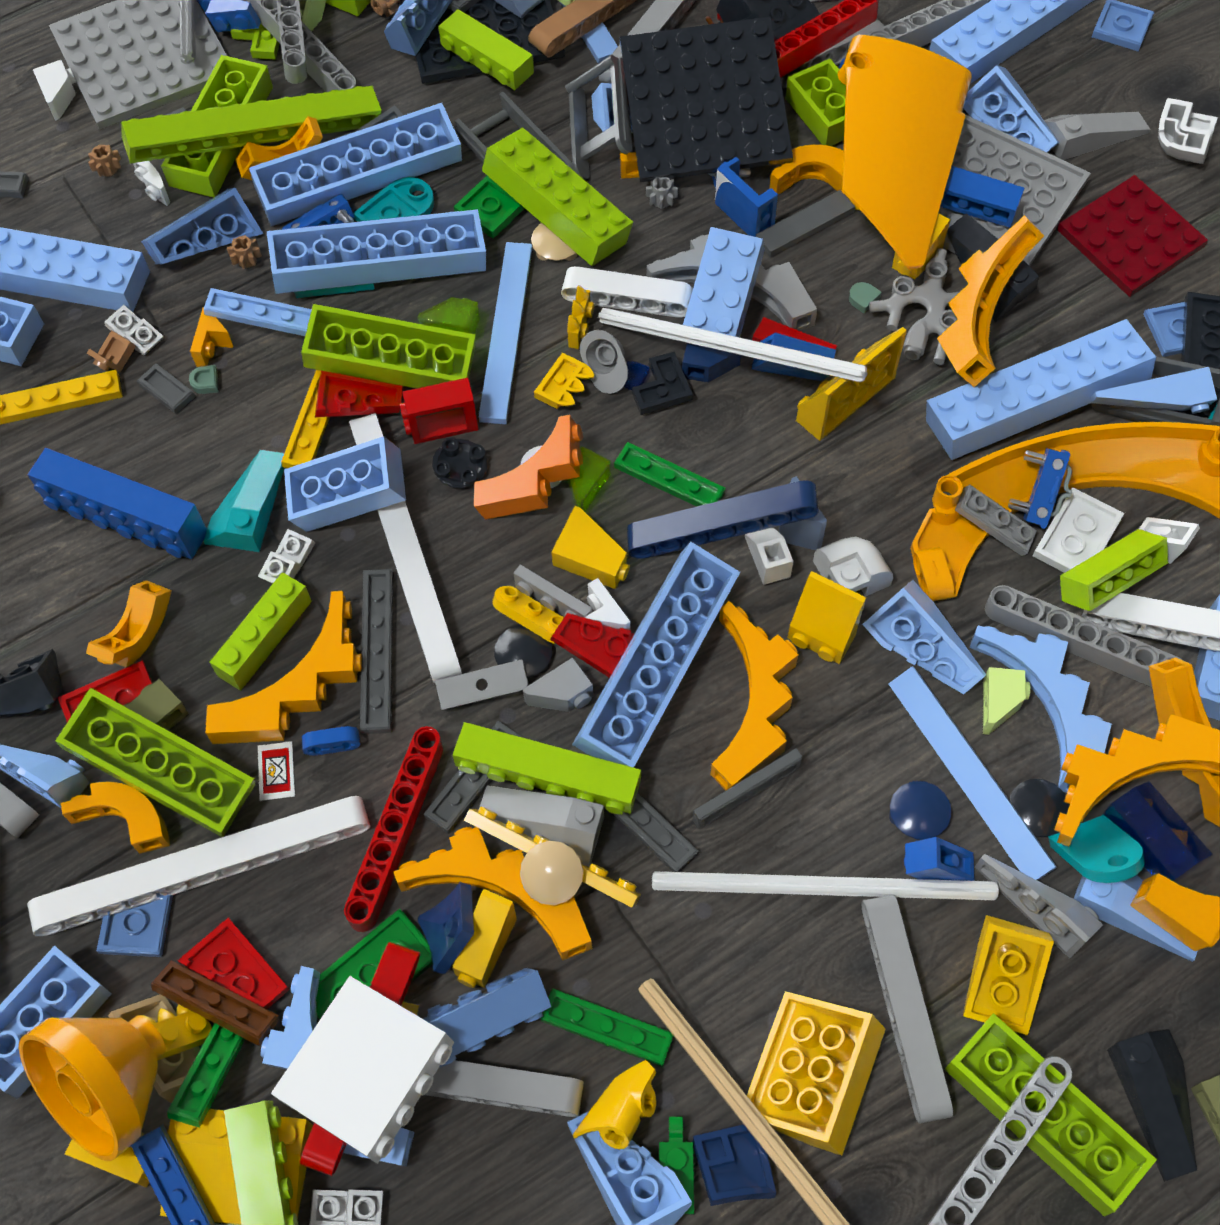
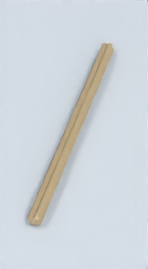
M649 979L642 983L638 989L639 993L822 1224L850 1225L655 980Z

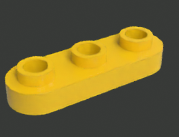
M502 586L496 589L492 601L496 610L543 639L554 643L550 638L563 620V616L555 613L513 586Z

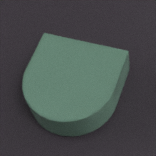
M856 283L850 289L849 302L853 307L865 313L870 309L869 302L878 301L881 298L882 292L869 283Z
M216 365L198 367L190 373L189 382L196 393L209 394L219 392Z

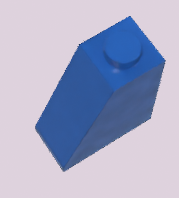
M773 333L760 341L829 358H834L836 352L832 348L778 333ZM756 358L753 359L751 368L757 371L818 381L830 377V375Z

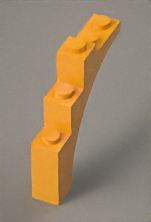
M1025 215L986 252L983 253L978 250L959 267L968 285L948 302L958 320L937 338L956 372L973 387L977 386L996 369L990 356L989 331L994 309L1003 288L1029 251L1044 237L1043 233Z
M331 591L329 611L322 631L311 650L293 670L273 685L253 695L232 702L207 705L205 733L212 744L284 741L285 730H289L290 727L289 713L321 711V701L326 700V684L357 682V673L362 671V655L357 654L354 644L351 643V629L347 628V619L352 618V605L350 601H346L343 591Z
M730 601L721 607L719 621L731 634L743 656L749 680L750 699L740 730L728 748L711 765L710 775L725 791L766 767L785 751L787 740L784 732L777 725L774 724L772 726L771 724L791 707L792 693L783 682L778 683V681L796 667L798 659L797 649L789 640L784 641L777 634L769 641L765 631L760 627H755L749 621L745 611L740 607H735Z
M1175 657L1148 666L1159 724L1160 722L1166 724L1170 714L1211 727L1197 688L1192 664ZM1181 770L1183 776L1199 784L1204 818L1220 827V775L1205 771Z
M1170 714L1166 724L1160 722L1155 739L1124 729L1120 739L1113 738L1108 754L1077 744L1074 754L1067 752L1061 769L1067 772L1064 782L1070 784L1064 802L1070 805L1067 814L1060 812L1054 829V831L1060 832L1057 843L1069 847L1079 825L1091 809L1110 792L1134 779L1158 772L1176 770L1205 771L1220 775V730Z
M471 827L462 828L456 831L454 836L449 837L453 849L449 851L446 849L437 850L431 853L428 859L420 862H406L399 867V870L393 871L401 892L425 885L458 884L462 882L502 895L518 904L538 921L552 939L562 960L592 949L591 938L574 896L569 901L557 905L541 904L532 899L523 888L520 878L521 863L524 859L522 850L514 851L513 849H508L500 852L495 859L491 860L478 827L473 829Z
M1160 873L1143 880L1130 904L1131 907L1193 951L1212 947L1217 943L1220 938V897L1205 895L1185 888Z

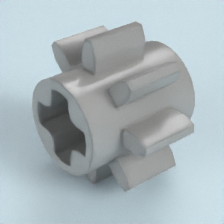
M658 177L650 181V186L646 187V197H650V205L654 204L660 209L673 205V198L678 197V188L674 187V179Z

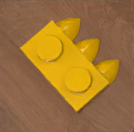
M580 285L577 286L576 300H573L572 315L568 317L567 327L568 347L579 349L581 340L588 333L587 318H592L594 312V302H590V290H585Z
M561 353L535 389L534 398L556 409L560 406L575 405L570 392H583L585 389L579 379L594 378V373L585 363Z
M179 1004L176 1010L177 1016L161 1008L158 1012V1022L148 1016L141 1015L156 1027L164 1040L166 1052L157 1061L204 1044L212 1029L208 1019Z

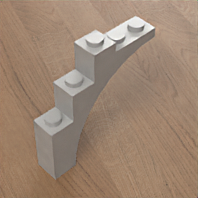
M701 235L691 240L690 250L686 252L682 251L674 256L663 260H656L652 264L647 265L646 277L695 283L708 235ZM790 262L774 265L767 270L761 264L751 297L765 305L788 327L800 331L814 326L817 308Z

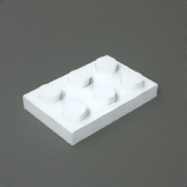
M1073 487L1070 498L1066 497L1059 513L1054 517L1033 554V557L1064 573L1104 550L1124 515L1123 512Z

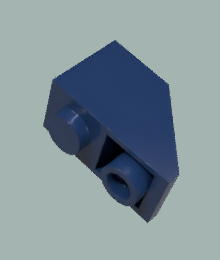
M687 343L682 370L686 379L708 383L740 366L741 355Z

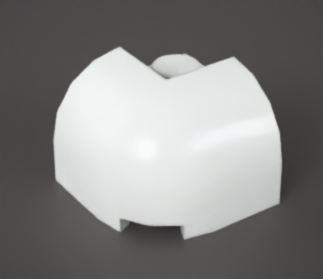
M1167 98L1159 123L1158 139L1161 147L1167 155L1176 159L1203 164L1218 117L1192 113V102Z
M859 537L844 538L821 547L814 553L813 562L821 576L854 592L861 589L865 597L891 586L893 573L879 550L868 540Z

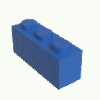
M951 166L940 207L963 214L967 213L969 216L1011 228L1025 188Z

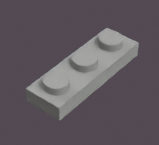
M519 565L515 570L514 580L516 589L529 597L531 595L550 610H555L564 617L567 613L585 618L592 613V607L524 566Z

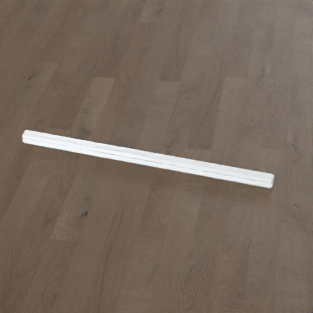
M602 308L598 315L602 324L856 382H863L865 377H867V367L861 364L609 308Z
M659 871L653 872L652 888L654 890L867 897L895 895V897L966 900H996L999 895L998 883L994 881Z

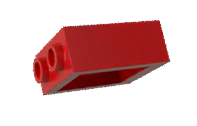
M468 378L402 392L405 403L399 404L406 435L412 434L414 444L479 430L474 399ZM462 407V408L456 409V410H451V411H447V412H442V413H437V414H433V415H428V416H424V417L415 418V417H417V416H422V415H427V414H431V413H436V412H440V411H445V410H450V409Z

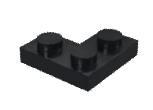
M675 351L649 358V366L655 381L632 387V395L640 415L691 401L693 397Z

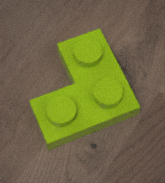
M261 23L259 28L231 29L233 39L252 40L250 49L252 58L276 59L280 43Z

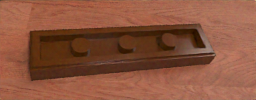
M172 960L151 983V988L154 992L258 1046L262 1044L264 1038L270 1034L271 1029L273 1030L279 1022L277 1014Z

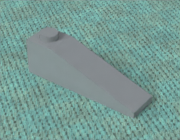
M1139 112L1066 114L1044 120L1059 142L1052 150L1062 160L1148 134L1151 130Z
M486 786L480 807L483 806L497 813L496 819L504 824H507L509 820L524 827L523 833L533 839L535 835H539L549 841L566 844L581 857L582 864L590 868L604 820V805L573 797Z
M986 854L979 859L975 866L988 881L997 882L999 891L1039 930L1050 933L1054 944L1069 958L1103 926L1099 921L1098 915L1088 906H1083L1077 900Z

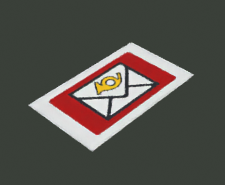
M292 741L259 745L260 801L294 797Z

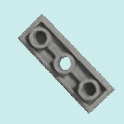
M968 485L964 487L955 511L1019 555L1028 554L1037 530L973 486Z
M523 660L435 681L442 710L522 691L525 687L529 686ZM485 679L488 686L485 690L481 691L478 688V682Z

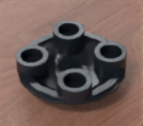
M449 437L442 442V446L435 452L432 467L435 476L443 484L453 488H466L473 486L475 482L483 478L487 471L488 461L483 446L469 440Z
M517 625L507 629L499 636L495 644L494 657L497 665L523 660L527 678H530L548 670L549 662L552 658V644L524 626Z
M1029 779L1021 782L1013 789L1009 797L1010 802L1035 837H1049L1059 833L1054 831L1060 812L1067 814L1070 805L1064 802L1065 793L1056 784L1044 779Z

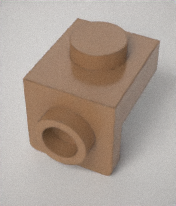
M111 330L99 352L97 353L89 349L87 354L95 358L93 364L101 369L108 371L109 368L121 372L136 345Z

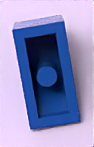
M938 837L905 844L904 865L907 875L927 880L974 881L973 852Z

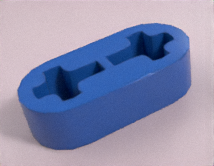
M350 726L312 731L302 736L303 753L307 755H323L349 751L360 746L359 729Z

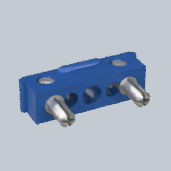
M339 194L324 204H320L306 212L298 219L284 226L282 230L354 222V215L344 195Z
M1046 448L1044 455L1027 450L1024 454L1042 459L1024 456V460L1041 464L1029 502L1012 498L1009 500L1011 503L1027 508L1008 503L1009 508L1025 512L1024 520L1038 524L1042 529L1047 527L1050 516H1056L1059 513L1064 498H1070L1072 490L1068 488L1072 475V469L1067 465L1070 452L1066 450H1061L1060 452ZM1067 469L1068 473L1064 482V490L1067 493L1060 496L1056 509L1052 512L1065 470Z

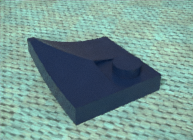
M459 882L444 900L418 917V923L429 944L433 971L446 974L474 935L472 888L469 884Z
M745 1125L693 1136L694 1150L711 1206L743 1200L775 1198L776 1190L767 1153Z

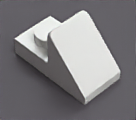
M1147 517L1139 529L1167 538L1168 563L1171 564L1188 547L1200 527L1199 524Z
M597 578L588 583L589 596H587V601L594 612L585 618L599 621L602 625L612 628L630 630V620L600 580Z

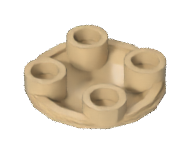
M539 224L533 231L531 242L538 259L543 261L548 259L571 261L577 257V253L544 224Z
M546 841L535 845L527 852L521 863L520 878L523 888L532 899L541 904L557 905L567 902L577 893L582 884V859L571 847L562 842Z

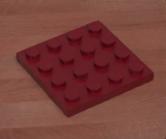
M1133 175L1059 223L1057 231L1129 297L1204 248L1208 242L1205 236L1136 175Z

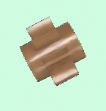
M371 0V6L377 14L381 16L385 14L386 17H389L398 11L399 6L397 4L400 0Z
M98 145L93 148L91 153H88L90 158L89 166L92 171H97L100 177L112 176L121 168L119 163L121 157L118 150L112 151L110 145Z
M246 235L232 239V246L227 247L232 265L238 264L243 269L255 266L257 258L262 257L257 240H250Z

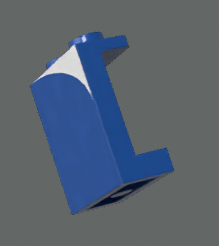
M735 157L729 162H724L717 169L715 204L747 235L756 237V234L775 225L778 194L770 188L759 196L739 177L740 160Z

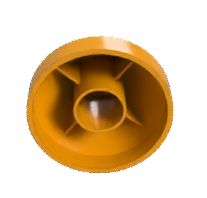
M141 1015L135 1016L129 1022L121 1018H48L20 1039V1059L32 1087L55 1121L79 1146L101 1160L112 1161L140 1138L158 1071L157 1059L166 1052L162 1036L148 1019Z

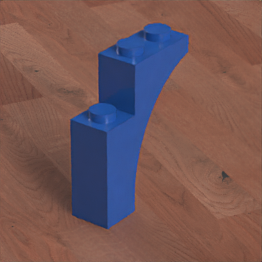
M197 0L217 32L231 31V29H255L260 26L261 20L250 2L243 0Z

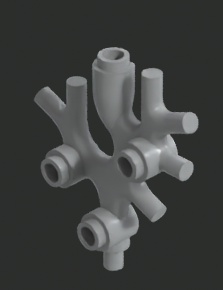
M937 249L935 258H932L926 265L924 283L922 285L915 286L914 281L910 277L899 276L893 282L892 294L889 299L869 302L870 312H889L890 316L886 328L890 331L897 330L902 310L905 306L911 303H920L926 307V316L912 325L903 345L904 356L911 360H918L924 354L929 334L937 333L940 336L958 320L952 310H945L946 306L949 305L948 302L959 293H947L942 289L947 273V262L945 260L947 251L945 249ZM938 342L933 361L936 364L942 365L944 364L946 353Z

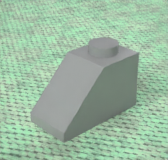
M571 658L523 689L524 701L528 706L570 712L575 708L580 709L586 706L593 697V684L575 660Z

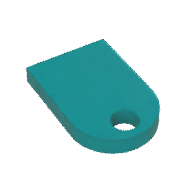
M405 177L395 180L353 212L354 220L361 222L428 215L434 208L433 192L425 181L418 178ZM415 191L424 192L419 196L412 195V193Z
M1104 815L1081 823L1069 847L1057 843L1060 832L1048 837L1050 847L1082 876L1091 881L1100 883L1125 881L1137 875L1144 867V855L1141 845Z

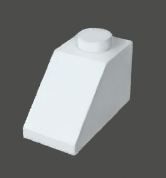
M62 60L33 69L55 121L61 118L76 95L72 86L73 83H76L71 69H65Z

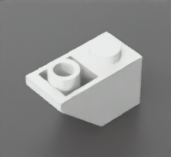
M769 528L745 534L746 542L763 585L791 577L793 559L784 537L777 530Z

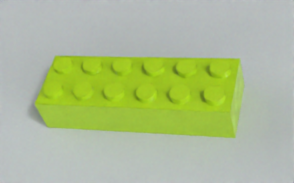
M221 55L190 112L205 110L210 107L219 108L233 104L254 103L260 100L266 101L273 88L267 65ZM241 147L165 158L161 168L168 186L216 197Z
M522 127L487 148L482 171L588 264L594 266L627 243L633 221Z
M313 304L301 354L305 368L412 388H421L463 378L469 379L475 351V334Z
M92 688L88 690L55 740L62 749L137 789L220 837H224L255 786L254 778Z
M993 1013L944 1070L996 1118L1001 1120L1044 1058ZM1051 1064L1046 1067L1045 1076L1049 1081L1060 1082L1064 1079V1076ZM1071 1082L1027 1143V1146L1103 1216L1114 1213L1157 1160ZM1032 1091L1026 1095L1025 1103L1029 1109L1038 1111L1044 1107L1046 1099L1042 1093ZM1011 1120L1006 1124V1127L1018 1138L1024 1136L1026 1128L1021 1121Z

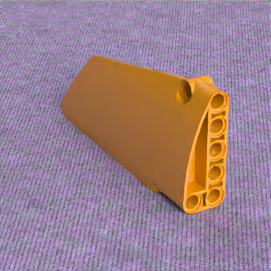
M857 35L852 38L844 64L838 71L839 80L846 85L842 193L878 229L907 269L919 268L925 262L966 115L962 111L972 74L966 67L924 48L883 37Z

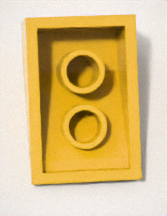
M811 571L790 623L787 638L799 648H808L816 652L825 661H834L840 664L856 636L866 597Z
M986 915L977 946L963 1017L985 1023L994 1013L1013 1031L1028 1035L1054 944L1050 933Z

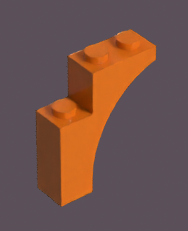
M570 414L560 416L550 437L530 459L503 475L475 482V509L486 520L548 508V496L551 495L550 483L580 477V466L583 465V456L580 450V441L583 440L581 426L575 423Z

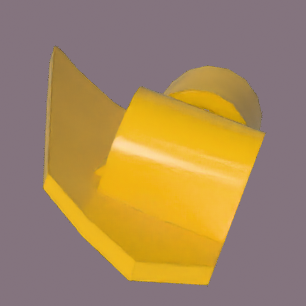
M644 1060L614 1078L573 1133L574 1139L587 1132L599 1131L601 1138L607 1145L615 1149H625L640 1124V1117H651L656 1109V1095L651 1085L656 1074L655 1069Z

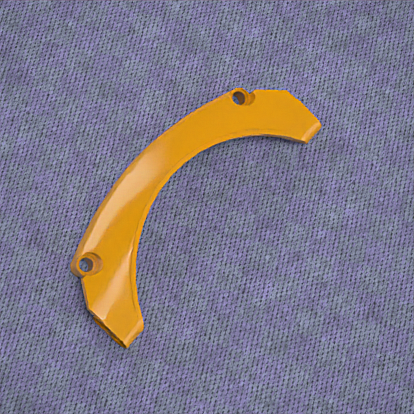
M1129 422L1074 428L1006 447L941 477L938 480L932 498L934 508L929 509L910 548L920 588L933 602L957 597L969 562L984 540L990 535L955 511L963 489L968 485L973 486L1012 514H1015L1018 510L1009 508L1008 503L1025 508V506L1011 503L1009 500L1012 498L1029 502L1041 464L1024 460V456L1042 459L1024 454L1027 450L1043 455L1046 448L1060 452L1061 450L1069 451L1070 458L1067 465L1072 469V475L1068 484L1069 489H1072V487L1075 489L1094 487L1142 489L1188 502L1220 519V426L1175 422ZM1067 469L1065 470L1058 494L1066 492L1064 490V482L1068 473Z

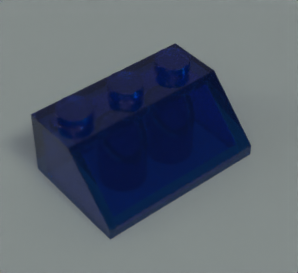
M1150 781L1132 788L1111 803L1102 814L1141 845L1144 855V867L1152 876L1160 873L1173 882H1177L1213 855Z

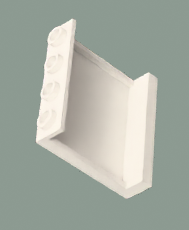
M349 976L271 1094L378 1164L381 1158L386 1157L392 1150L395 1142L394 1138L400 1128L411 1120L414 1106L420 1096L425 1095L431 1088L433 1076L439 1066L444 1065L450 1058L454 1041L444 1031Z

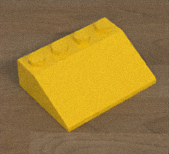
M902 327L875 342L867 350L862 349L852 363L867 367V377H865V380L863 382H856L833 377L829 381H823L814 394L810 397L805 396L799 402L796 421L817 440L821 441L895 379L907 330Z
M785 991L747 1097L775 1131L811 1146L843 1155L886 1029L873 1014Z
M209 1109L200 1128L171 1119L168 1134L213 1221L241 1225L224 1111ZM281 1117V1127L277 1128L279 1142H284L287 1152V1162L283 1163L285 1178H290L293 1189V1198L289 1199L291 1214L295 1213L298 1219L306 1166L300 1165V1159L313 1124L307 1119ZM161 1205L160 1216L167 1217Z

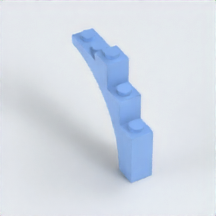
M978 625L969 648L993 657L1010 669L1025 670L1026 682H1030L1031 689L1043 703L1054 725L1059 743L1061 769L1067 752L1074 754L1077 744L1105 753L1112 724L1103 721L1098 716L1082 714L1090 682L1084 681L1073 674L1065 675L1060 673L1068 642L1060 640L1055 635L1040 633L1035 642H1031L1023 636H1011L999 632L994 627ZM1060 769L1058 787L1067 793L1070 784L1064 782L1067 772Z
M301 966L299 974L294 975L291 984V993L294 994L291 1007H286L282 1019V1025L285 1026L284 1032L271 1029L269 1037L266 1036L261 1047V1057H264L263 1064L287 1070L316 1027V997L320 973L315 969ZM400 1128L394 1138L395 1142L392 1150L386 1157L381 1158L380 1161L407 1166L414 1132ZM346 1145L345 1154L368 1158L352 1146Z

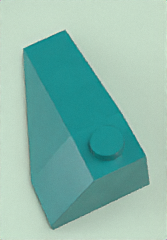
M266 450L258 452L212 515L203 541L204 544L260 552L284 471L281 463L284 453Z

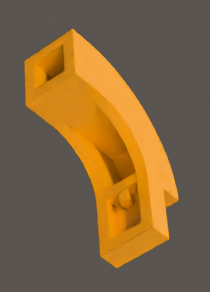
M308 116L290 140L277 146H262L247 142L236 158L241 177L252 180L250 167L320 144L323 136L317 119Z
M805 145L792 149L793 161L776 167L770 175L769 189L772 188L778 195L796 182L804 179L822 180L831 185L836 191H842L843 150L827 145Z
M147 580L131 586L127 605L121 620L109 634L89 642L86 654L96 657L103 664L110 665L116 663L123 667L133 664L147 650L158 632L166 614L172 590Z
M117 782L91 783V795H77L72 797L70 801L61 803L62 815L71 824L107 815L126 819L131 845L139 854L170 846L167 827L162 816L145 795L131 786Z

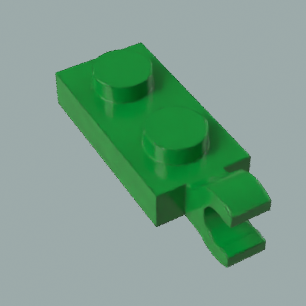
M669 1117V1142H659V1163L663 1167L667 1166L676 1174L692 1201V1205L683 1215H694L693 1142H683V1117Z

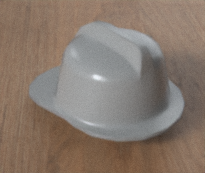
M594 330L586 334L580 344V354L583 362L594 373V378H591V381L603 393L612 394L618 392L624 387L628 378V368L622 344L618 339L603 330Z

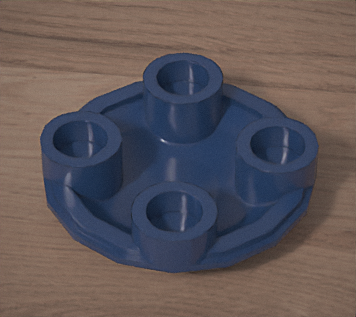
M912 781L902 785L893 794L890 802L889 819L891 823L903 834L914 839L924 840L940 835L948 827L952 816L951 804L945 793L936 785L925 781Z

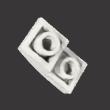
M149 161L133 163L135 167L134 173L138 179L145 183V191L148 196L154 201L159 200L168 206L170 200L156 168Z
M122 305L105 321V326L110 331L112 330L136 345L135 350L143 355L147 354L163 339V335L144 318L142 320L139 319L125 305Z
M287 529L276 552H270L258 577L274 583L283 572L294 578L310 554L315 542L310 538Z
M313 1190L309 1225H381L383 1191Z

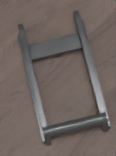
M610 55L565 86L569 93L572 164L575 167L574 171L584 180L590 176L589 157L611 143L616 142L618 149L625 155L632 151L630 110L623 61L621 57L617 58L614 55ZM611 68L614 125L588 141L585 90L581 87Z
M504 92L499 94L503 110L472 129H469L459 118L455 120V132L459 135L462 144H466L483 163L487 147L477 137L510 117L520 129L522 127L526 129L573 171L575 170L572 162Z
M1156 356L1152 374L1169 376L1205 368V366ZM1210 368L1214 387L1220 388V369ZM1220 398L1212 419L1166 409L1091 404L1092 408L1100 413L1138 422H1175L1220 426Z

